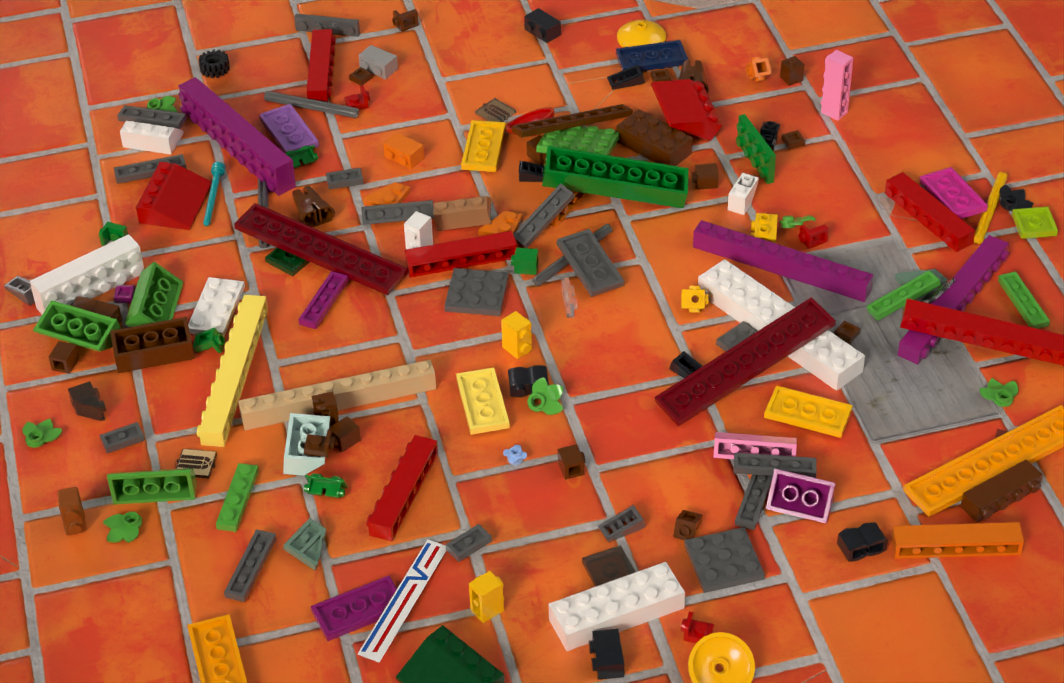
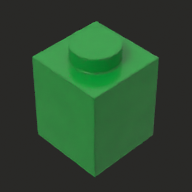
M516 247L515 255L511 256V266H514V273L537 274L539 263L538 249Z

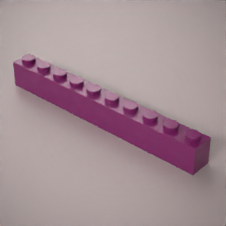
M702 220L694 230L693 248L862 302L866 301L872 291L874 274Z
M988 235L931 304L964 312L967 304L973 302L976 293L981 292L985 282L988 283L994 271L997 272L1001 263L1008 259L1010 253L1008 251L1009 243ZM909 330L899 342L897 356L918 365L922 359L927 358L930 349L936 347L940 337Z

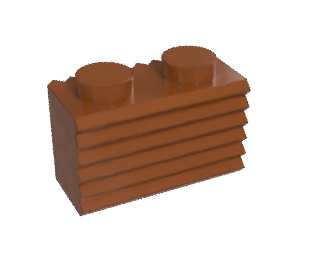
M71 487L58 490L59 510L66 535L85 532L87 530L85 514L78 488Z

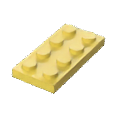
M488 368L457 373L456 380L470 434L510 428L495 369Z

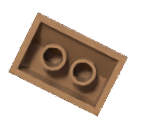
M483 196L434 203L433 216L437 231L491 224V198Z

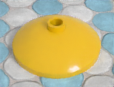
M633 20L620 27L617 32V41L623 48L666 41V32L659 24L653 21Z
M718 632L703 637L695 644L689 655L688 671L693 683H751L755 672V662L750 648L743 640L729 633ZM716 664H720L723 667L722 672H718L715 669Z

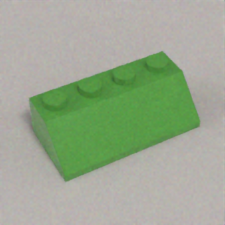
M156 262L150 264L140 274L125 324L129 327L172 320L183 281Z
M51 300L33 331L100 352L113 348L110 331L121 329L117 319Z
M194 468L107 474L113 505L195 500L197 481Z

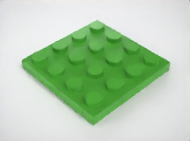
M578 126L548 132L543 135L537 144L536 152L546 153L548 146L610 155L619 140V132L611 128L605 130L598 129L596 126Z

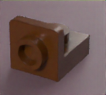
M415 9L399 14L397 10L393 11V25L401 32L419 26L418 12Z
M328 429L326 436L307 434L304 454L328 457L329 451L334 449L335 438L331 437L332 430Z
M682 510L676 518L673 537L681 540L695 538L696 529L701 524L703 515Z

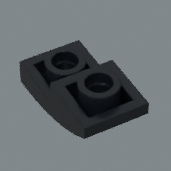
M773 121L763 122L760 135L772 151H774L780 124H776Z

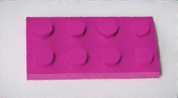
M952 167L920 176V183L924 188L961 219L987 211L988 205Z

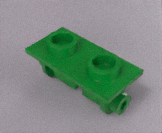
M315 145L303 146L299 150L285 152L293 160L294 168L301 167L300 160H302L304 165L318 160L317 153H314Z
M315 473L311 476L305 475L308 484L304 485V492H307V494L322 496L323 489H326V497L340 499L345 496V489L343 488L348 489V485L341 477L332 476L331 478H325L323 475Z

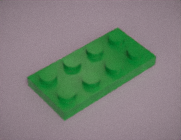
M745 114L739 115L737 123L738 134L736 137L737 146L743 150L745 157L749 158L752 166L759 172L760 177L767 184L774 183L775 153Z

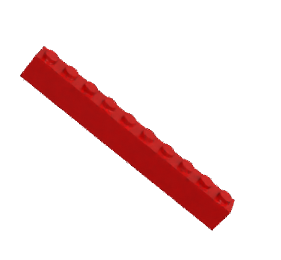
M906 299L900 328L1064 366L1063 334Z

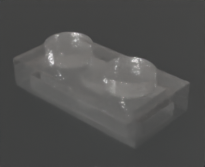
M562 278L561 293L567 318L574 317V309H577V299L573 298L575 296L574 286L570 285L569 278Z

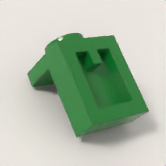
M107 222L99 231L102 246L107 245L110 240L115 241L128 235L127 226Z
M215 327L195 334L193 349L196 352H200L213 347L218 353H222L225 344L224 336Z

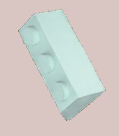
M290 413L283 474L304 476L325 464V457L304 454L307 434L326 436L329 429L330 416Z

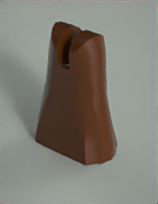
M684 60L678 80L690 79L700 81L704 84V88L708 93L709 87L702 62L695 60V66H691L690 60Z
M304 187L305 195H303L300 189L292 192L301 223L315 227L332 221L335 216L334 209L312 187Z

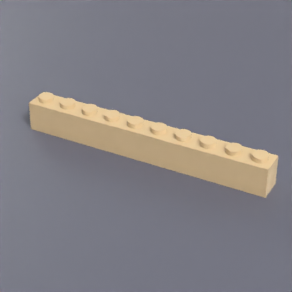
M431 360L238 400L245 431L289 421L290 413L314 415L313 395L333 391L337 409L343 410L435 390L436 378Z

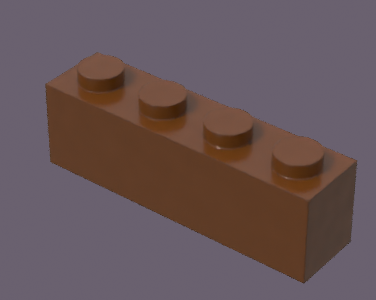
M1026 459L964 492L960 507L976 522L987 519L993 513L1006 509L1008 505L1021 501L1030 493L1037 492L1041 487L1043 474Z

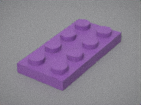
M291 104L259 114L260 121L284 153L299 150L303 146L315 145V148L319 147V141Z

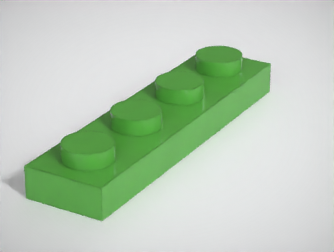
M928 270L867 305V312L879 321L905 305L906 299L916 300L940 286V279Z
M1016 271L999 275V284L1027 325L1037 329L1048 327L1050 320Z
M238 463L216 522L218 530L237 532L259 472L258 465Z

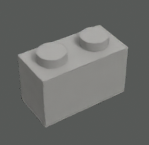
M370 45L359 54V66L374 75L387 79L398 70L397 56Z

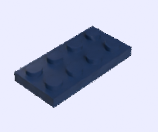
M680 40L616 49V56L622 71L638 65L641 71L682 66L684 60H688Z

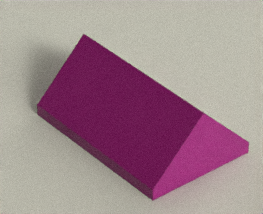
M774 469L766 509L827 523L834 501L836 483Z

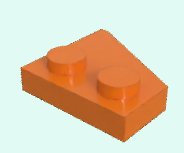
M393 182L365 196L363 203L369 206L402 203L411 192L410 187Z
M504 211L491 220V224L481 227L478 230V235L484 236L512 231L514 234L521 224L522 214Z

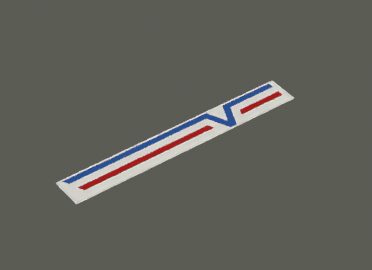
M427 539L358 652V655L376 662L381 661L445 554V545Z

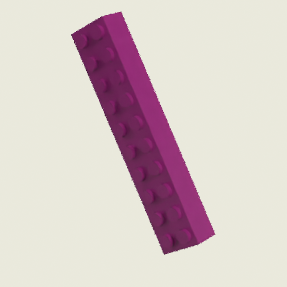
M196 77L178 85L182 113L186 114L194 124L196 123L203 132L209 134L212 140L218 142L221 148L226 149L251 174H254L262 182L266 181L270 191L280 196L296 187L293 160Z

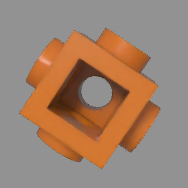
M761 56L751 58V61L746 66V74L750 80L755 79L756 82L766 80L765 77L771 74V65L768 58L761 59Z

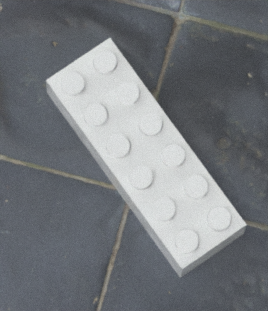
M128 234L31 280L30 285L36 308L43 314L51 300L71 305L77 296L92 299L115 288L117 285L124 284L140 276L144 270L140 246Z
M663 562L549 603V621L565 650L569 651L588 644V641L592 640V631L618 629L621 632L684 609L685 591L668 564Z

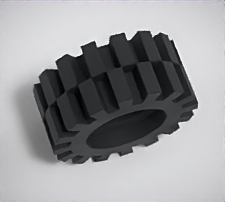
M214 49L210 52L208 50L207 53L204 52L199 56L200 72L205 77L210 76V78H214L216 76V78H219V75L224 76V73L227 74L230 70L228 54H225L224 51H215Z

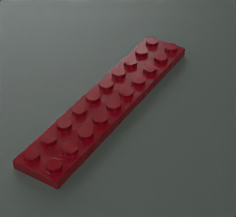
M256 203L234 223V229L330 271L348 275V279L385 295H389L408 274V268Z
M811 297L657 395L655 402L677 426H680L834 327L836 320Z

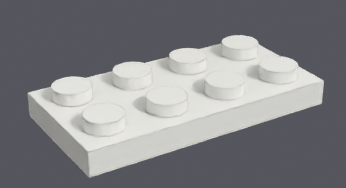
M208 277L188 324L190 334H198L215 327L220 334L225 336L245 288L244 281Z

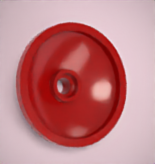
M545 107L525 113L509 122L506 130L508 133L516 135L511 132L513 125L553 118L555 115L554 108Z

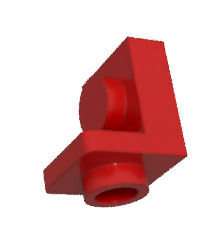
M360 86V94L344 97L345 104L359 110L368 108V101H370L369 91H365L364 86Z
M804 224L800 225L799 240L808 249L828 242L829 228L823 224L809 230Z
M689 611L687 619L683 618L681 631L684 632V641L697 643L703 637L713 633L714 624L693 620L694 612Z

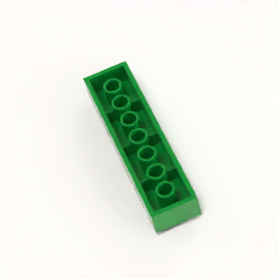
M548 146L544 160L542 186L557 188L562 184L570 191L683 209L688 195L689 168Z

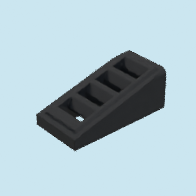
M638 65L607 77L612 90L645 83L644 76Z
M519 161V182H542L544 165Z
M683 351L672 360L669 369L685 378L703 366Z

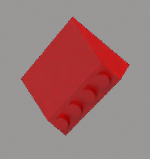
M690 79L652 82L651 86L670 127L709 141L714 138L722 124L703 83Z
M159 162L136 206L139 223L190 230L210 191L212 181L178 164Z

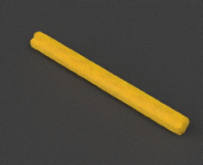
M999 172L986 203L988 205L987 211L982 213L976 228L974 243L981 244L984 240L1000 198V188L1006 183L1007 173Z

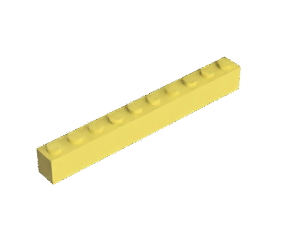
M244 295L242 302L238 304V314L234 316V326L230 328L229 341L225 343V353L221 355L220 368L216 370V380L211 385V395L207 397L206 411L203 410L202 423L197 427V437H200L201 445L225 447L239 403L238 400H240L268 312L266 296Z

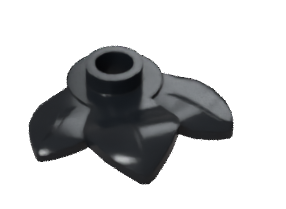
M1003 185L1000 188V204L1005 210L1012 211L1013 209L1032 208L1034 203L1025 200L1024 189L1011 190L1007 185Z

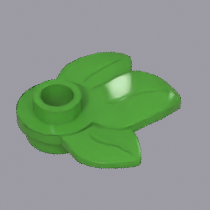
M165 96L160 100L153 98L149 100L147 108L177 112L176 108L172 106L176 98L172 96Z
M811 215L794 218V216H783L779 223L781 228H794L796 225H803L804 221H816V219Z
M544 377L538 379L533 384L532 394L527 400L529 408L535 412L543 411L548 415L558 414L564 409L558 402L563 393V386L556 384L547 385ZM537 398L541 400V404L538 406L534 404V400Z
M991 378L987 388H980L979 391L985 399L994 401L998 406L1008 407L1013 403V397L1018 394V386L1015 381L1002 385Z
M47 419L38 425L27 422L22 430L26 436V444L32 448L40 447L45 442L54 441L62 433L61 428H53L51 419Z
M127 512L124 515L116 514L105 519L103 524L111 528L106 538L107 541L117 543L124 539L130 543L135 540L139 535L138 529L142 525L141 516L136 512Z

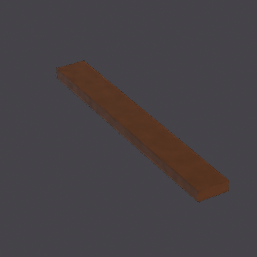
M620 104L513 125L511 132L523 138L628 117L633 113V110Z

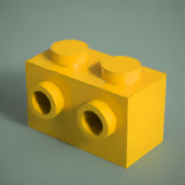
M756 213L755 220L751 222V231L754 232H751L750 236L776 243L778 214Z
M517 311L502 319V347L517 359L528 354L532 350V324L530 320L524 318Z
M491 571L479 575L469 583L470 610L482 623L487 622L504 611V584Z

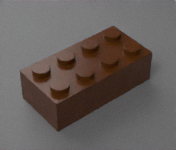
M640 109L616 125V131L619 132V140L617 142L654 163L677 166L692 154L693 138L670 127L668 124Z
M187 317L110 331L118 373L195 359Z

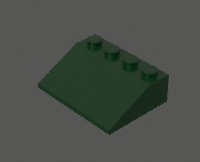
M443 625L423 641L396 676V680L400 683H505L504 673Z

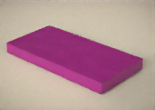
M386 576L312 605L311 611L327 641H330L377 622L397 588L390 576Z

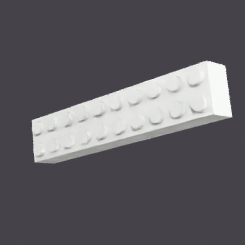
M725 259L698 276V286H701V290H705V294H708V301L738 322L744 321L757 331L795 308ZM829 330L788 355L789 358L836 391L863 372L865 360L864 354Z

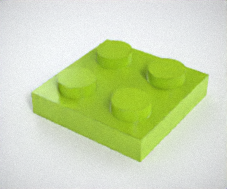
M1049 207L1012 210V217L1021 239L1057 236L1058 229Z

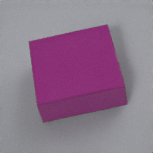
M117 285L114 302L131 303L136 289L135 285Z

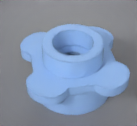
M514 445L510 449L503 451V455L507 457L508 462L512 465H518L523 462V459L527 458V453L522 451L520 445Z

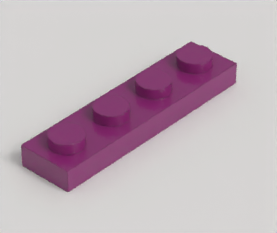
M330 272L298 319L299 325L317 329L348 283V275Z

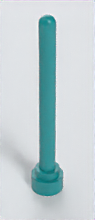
M214 162L211 167L213 179L203 221L204 226H209L211 223L220 177L225 174L226 166L221 162Z

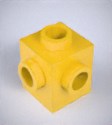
M689 286V289L681 290V309H689L691 313H700V309H705V305H708V294H705V290H701V286ZM692 296H697V303L692 302Z

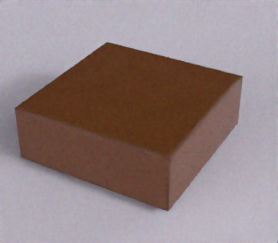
M361 67L349 75V80L361 86L373 78V73Z
M667 69L652 71L650 74L653 82L671 81Z
M798 130L782 134V141L788 149L805 145V140Z
M844 320L834 331V334L850 344L860 334L861 328Z

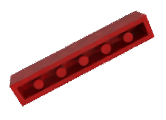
M332 29L312 30L306 90L307 99L328 102L329 97H332V88L330 86H333L332 76L334 75L333 66L336 36H333Z
M904 172L886 180L885 194L955 252H959L973 244L975 230Z
M512 231L406 249L404 250L405 262L409 276L412 278L454 270V268L461 269L511 260V256L515 255L517 243Z
M414 435L412 441L407 443L404 456L399 458L397 469L392 471L390 482L384 486L380 500L376 501L372 515L370 514L367 518L366 526L369 529V536L393 541L438 455L437 440Z

